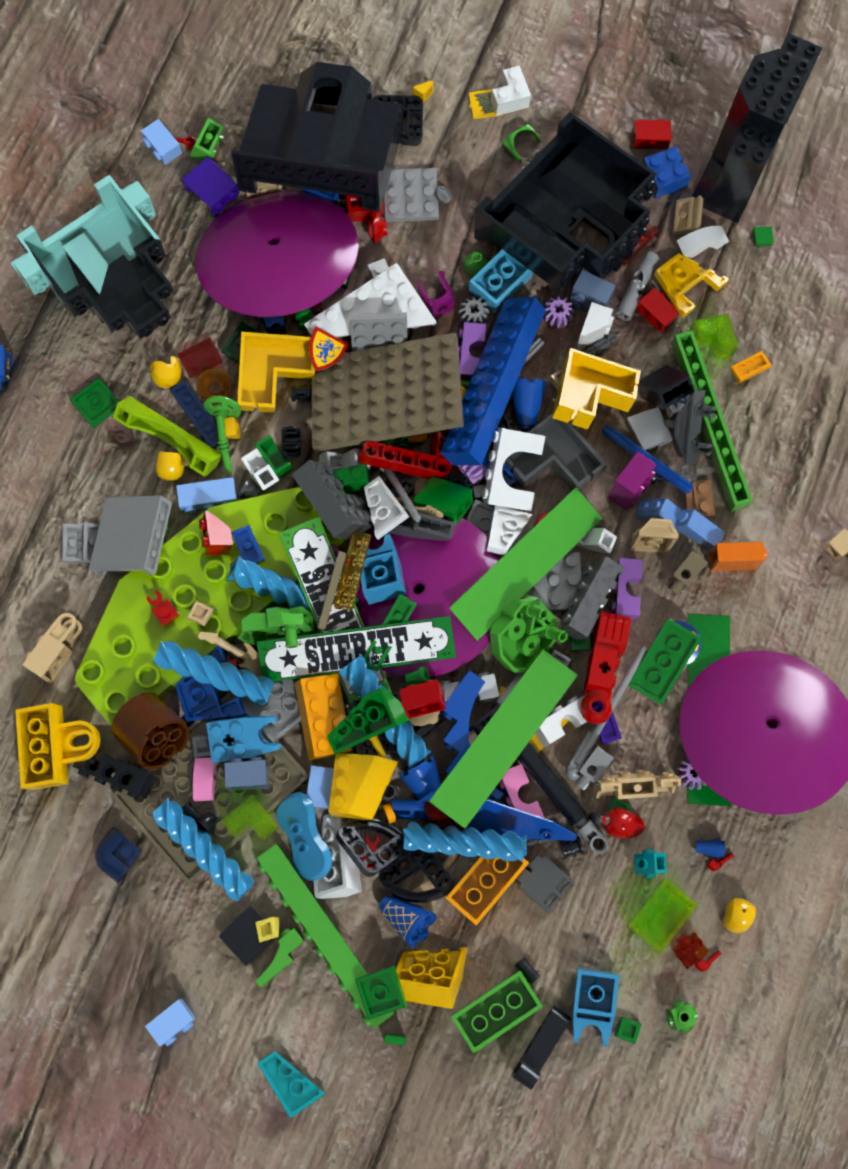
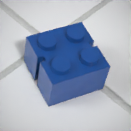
M676 146L643 158L642 163L656 173L655 185L652 188L655 199L688 186L691 175L685 163H682L683 159Z

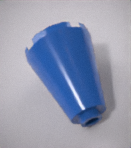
M528 378L517 379L511 396L516 424L520 426L521 430H531L532 427L536 426L547 381L534 379L533 381L528 380Z
M433 754L428 755V760L422 759L410 769L409 765L406 766L404 773L398 772L399 777L418 799H421L430 792H436L442 785Z

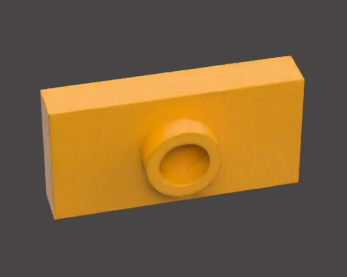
M760 351L732 365L729 369L738 384L769 369L772 365L763 351Z

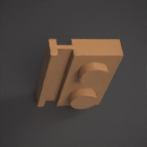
M711 480L690 482L693 484V489L689 494L684 493L685 509H695L705 518H714L715 510Z

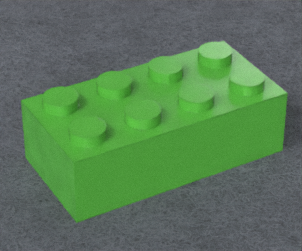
M518 970L450 1016L474 1054L543 1006L522 972Z

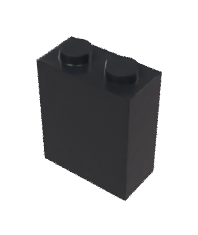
M668 365L639 380L637 385L642 399L662 409H666L695 391L690 375Z

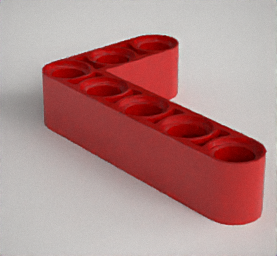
M450 429L435 431L432 435L430 455L368 441L359 450L357 456L359 461L366 465L430 479L432 476L443 479L451 471L452 466L440 453Z

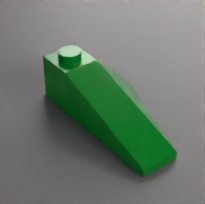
M381 687L365 695L361 702L349 712L347 717L327 735L334 754H338L409 720L401 702Z

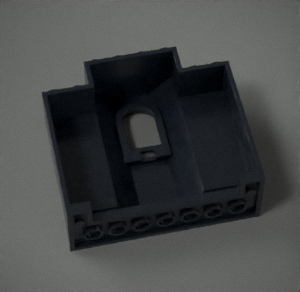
M788 33L780 49L754 56L738 88L713 154L692 195L694 198H697L699 195L702 196L703 208L736 223L739 222L823 47Z
M316 62L301 72L296 89L261 84L240 149H235L231 152L238 190L256 193L258 189L257 182L357 196L362 199V210L380 212L403 131L402 104L373 100L371 82L355 68L324 62ZM313 103L337 106L335 114L311 111Z
M569 112L558 123L557 135L494 200L487 196L475 208L474 239L492 241L557 291H560L563 287L566 288L570 284L572 277L575 274L578 275L583 268L601 279L609 277L613 272H617L621 268L622 262L625 259H630L637 243L647 232L646 227L650 221V210L642 205L644 201L647 202L653 194L652 188L655 185L656 173ZM584 221L609 240V244L605 249L597 252L586 243L581 244L570 233Z

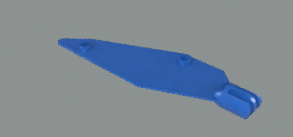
M430 792L419 800L393 799L392 808L396 819L417 820L422 818L446 827L449 825L455 826L460 831L469 827L475 828L480 833L492 829L499 835L512 831L519 837L527 834V839L565 841L577 839L575 833L554 821L488 799L466 828H463L429 802L436 792Z

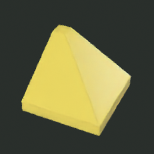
M270 917L255 922L259 942L279 937V917Z

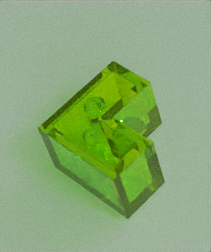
M729 314L692 322L689 331L693 330L698 346L711 343L716 359L734 356L738 349V343Z
M254 795L250 796L221 820L235 838L250 826H252L263 841L279 829V826Z

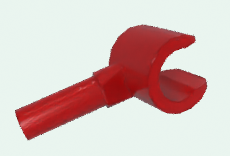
M188 136L185 139L174 137L177 142L185 144L188 150H192L193 145L196 143L193 136Z
M731 852L719 861L716 858H712L706 866L713 872L719 870L725 862L734 857V854Z
M718 950L707 961L701 957L696 962L695 967L701 972L708 970L711 966L710 964L722 953Z

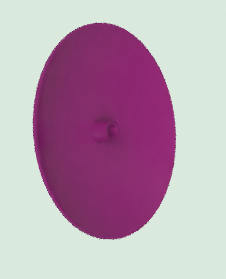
M302 191L269 192L240 201L221 213L209 225L197 247L195 256L196 273L206 293L215 302L231 311L256 317L289 315L317 305L342 286L351 274L357 260L359 249L358 236L353 222L344 210L326 198Z
M443 516L441 519L447 520V516ZM462 518L455 526L450 541L419 539L390 533L402 566L407 594L405 597L417 603L407 622L450 616L456 658L382 667L381 669L387 673L405 677V674L425 666L428 671L427 674L430 677H435L466 665L477 657L491 642V628L477 641L449 608L501 559L500 554L487 551L489 538L476 526ZM374 531L367 535L369 536L367 548L375 550L383 545L385 535L379 540L375 537ZM356 545L354 546V548H353L352 551L350 552V555H351L352 557L354 556V551H355ZM343 565V567L347 569L346 571H348L349 565ZM361 579L355 585L354 595L359 600L356 607L364 627L382 625L397 598L369 605L363 594ZM418 588H424L422 593L416 594Z
M764 650L739 652L721 658L709 665L695 678L687 690L681 706L679 719L683 749L697 775L709 788L725 800L758 813L772 815L794 814L810 810L828 801L848 780V701L837 685L811 664L779 652ZM767 724L772 725L774 729L769 728Z

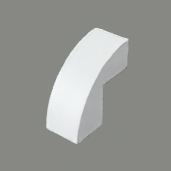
M708 226L681 237L677 242L683 255L692 259L709 247L719 249L727 244L729 240L722 226Z
M357 448L344 454L326 451L319 455V462L327 463L332 469L363 464L358 459L357 454L360 449Z
M593 528L576 545L595 552L610 554L617 536L605 528Z

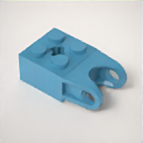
M390 533L385 535L384 543L380 548L375 550L366 548V554L363 558L360 578L363 594L369 605L397 598L399 594L407 595L401 562Z
M248 715L213 720L206 723L212 763L229 761L230 759L251 758L281 749V743L268 742L262 736L263 727L271 722L278 721L277 716ZM229 734L231 738H234L233 742L228 740Z
M577 967L573 1002L574 1042H579L581 1032L586 1026L594 1025L601 1031L602 1046L607 1047L616 1012L619 984L618 973ZM595 987H598L599 991H601V995L598 994V997H593V993L590 992Z

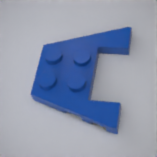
M217 645L209 656L214 657L219 663L228 662L225 650ZM182 677L175 684L186 721L247 715L240 698L222 705L218 690L212 684L200 683L193 677Z

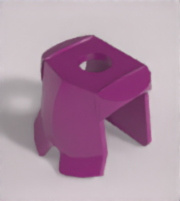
M438 271L441 282L439 287L440 298L430 299L420 281H417L418 295L434 319L452 311L455 303L453 291L445 279L444 271Z

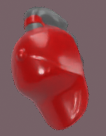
M611 808L603 814L595 811L587 814L593 823H600L605 832L614 838H634L639 836L645 828L640 816L624 808Z

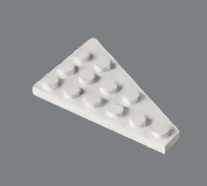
M395 263L304 325L311 335L314 328L318 327L337 338L351 336V314L407 313V328L434 326L437 322L399 265Z

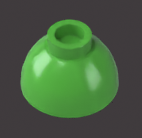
M472 251L464 259V269L468 274L475 276L488 263V259L482 252Z

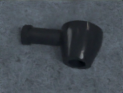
M190 802L186 803L182 808L208 834L213 831L218 822L213 813L209 811L201 815Z

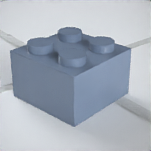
M582 270L573 287L569 303L572 302L573 308L587 313L592 302L608 307L616 285Z
M252 757L250 761L245 762L242 759H230V763H224L225 788L229 791L270 789L269 764L266 760H262V757Z

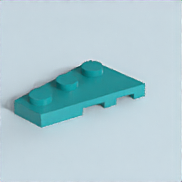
M276 1051L257 1063L289 1118H292L325 1095L321 1089Z

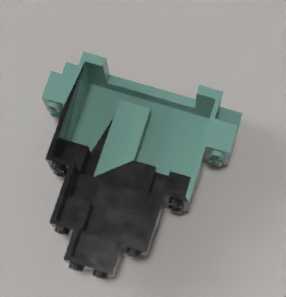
M108 175L94 184L101 203L43 242H41L32 225L16 235L25 253L10 264L34 295L42 293L49 286L64 307L75 318L85 314L90 309L93 315H96L102 324L108 327L111 333L122 329L126 324L141 339L151 335L153 330L159 326H164L171 319L169 311L160 300L168 298L173 292V288L169 280L156 265L161 263L166 255L161 240L147 223L156 215L150 196L138 181L129 184L121 190L111 176Z

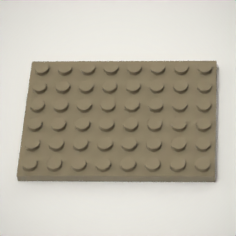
M456 332L346 352L333 366L325 370L315 371V375L312 376V448L314 452L365 444L368 441L377 442L464 427L458 337Z
M230 691L221 699L222 705L234 700L237 696ZM220 719L195 721L188 727L190 734L185 748L182 752L178 751L168 760L169 764L154 770L141 768V770L157 777L147 799L140 796L138 800L127 795L128 791L124 789L122 792L115 791L111 795L189 886L205 871L198 866L196 859L184 852L181 844L171 839L167 830L158 826L152 814L168 797L169 801L177 802L182 808L186 803L190 802L201 815L209 811L213 813L218 822L209 834L211 843L220 845L226 853L310 777L281 744V749L255 756L262 757V760H266L269 764L270 789L229 791L225 788L224 763L230 762H216L214 801H194L193 772L195 758L192 738L208 736L206 723ZM229 734L228 740L233 742L234 738H231ZM244 758L242 761H250V758ZM132 777L128 780V784L132 782ZM183 811V815L190 816L187 812Z

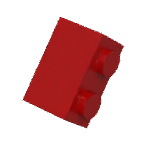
M663 119L635 120L633 127V149H669L671 143V121Z
M655 288L638 302L636 308L661 333L668 329L679 317V312L673 303H670L665 295Z
M438 679L428 680L422 684L409 685L406 688L400 689L401 704L408 719L446 709L443 688Z

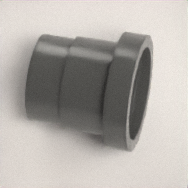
M247 480L238 496L247 499L257 497L261 489L251 484L250 480Z
M391 783L386 788H392L394 795L390 798L383 795L382 801L384 803H392L393 799L398 798V789Z

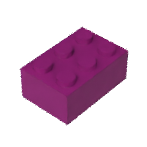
M637 452L616 479L608 499L625 511L629 506L633 508L641 494L646 491L656 474L654 469L657 464L640 452Z

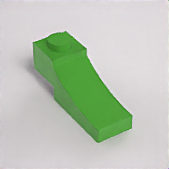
M288 927L279 935L281 937L278 940L280 946L275 958L266 971L255 981L260 988L294 961L290 953L305 941L296 928L290 930Z

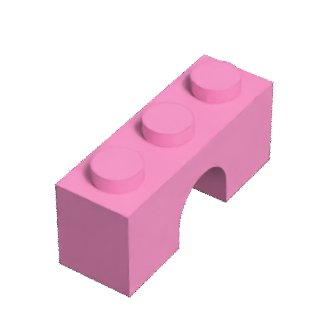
M522 764L510 768L498 783L501 790L505 789L507 797H505L507 806L544 818L538 801L526 804L518 797L519 788L529 783Z

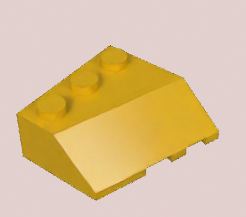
M336 754L328 812L334 818L373 820L382 801L385 789L389 785L391 776L399 762L376 755Z
M467 947L460 948V951L441 949V952L430 953L428 950L403 952L396 972L406 1001L453 1009L463 980Z

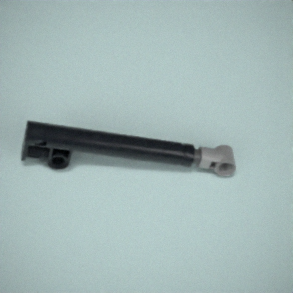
M497 705L471 726L469 731L473 730L478 736L481 733L479 727L482 730L500 705ZM528 742L517 759L562 815L567 818L570 825H576L578 828L577 832L592 851L598 854L605 852L608 847L605 836L591 820H587L585 810L580 807L577 800L532 744ZM600 838L604 841L601 848L593 846L595 839Z

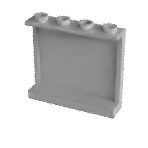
M161 495L106 498L89 570L100 576H103L104 571H143L148 575H156L172 503Z

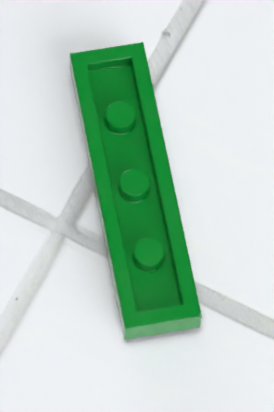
M399 594L382 625L407 622L417 603ZM372 641L371 645L369 646L368 650L366 651L363 657L365 661L368 658L377 641ZM377 646L375 652L377 654L382 653V647ZM387 647L377 666L366 661V665L378 672L392 647Z

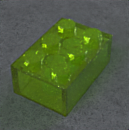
M664 878L625 927L656 953H662L698 904L671 881Z

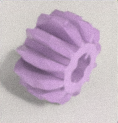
M557 296L556 300L551 297L549 302H546L544 305L546 310L544 314L545 322L550 321V326L556 324L557 328L561 324L566 326L573 318L574 309H572V302L566 303L567 298L560 300V296Z
M483 464L457 465L465 478H468L469 482L473 484L480 482L486 474Z
M688 759L687 762L684 760L680 762L682 767L677 768V771L682 773L678 777L685 780L682 782V786L689 783V790H692L694 786L699 790L701 789V784L706 786L698 775L692 777L693 774H690V771L693 768Z

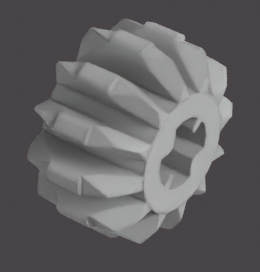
M474 296L471 301L466 298L465 303L460 304V310L458 311V315L461 316L460 321L483 324V321L487 322V315L490 312L487 308V302L482 303V298H479L477 301Z

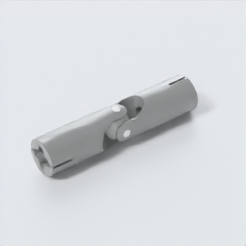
M652 251L644 252L617 309L616 315L618 318L625 321L631 320L659 260V256Z

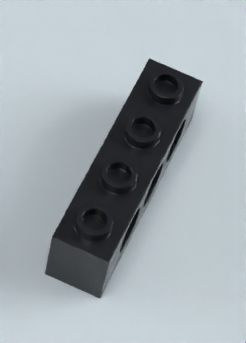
M99 751L90 759L74 762L72 766L79 770L77 774L86 778L92 775L95 777L94 781L102 785L108 782L112 784L110 788L122 792L124 789L128 791V796L137 800L139 796L147 799L157 778L144 770ZM99 763L98 769L95 770L96 765ZM116 770L115 775L111 777L112 772ZM132 777V782L128 784V780Z

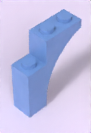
M667 498L642 499L635 514L640 520L649 521L651 518L671 520L677 532L692 539L705 549H713L717 543H721L725 534L722 529L695 509L681 510Z

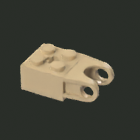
M70 613L61 614L47 632L37 639L35 648L32 652L30 651L26 654L22 665L51 685L74 653L71 649L82 634V624ZM67 617L71 618V619L67 620L66 622H64V624L62 625V620H63L64 618H67ZM78 625V630H77V632L73 633L74 630L76 629V626Z

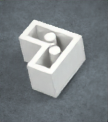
M520 66L503 70L501 78L502 87L492 89L490 99L496 116L529 108L531 93Z

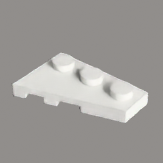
M380 476L364 487L371 512V520L374 524L375 537L379 540L409 516Z
M495 505L487 551L505 555L531 519L532 514Z

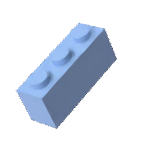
M233 477L177 485L179 508L181 512L186 514H192L196 510L202 509L206 511L213 506L238 501L236 484Z

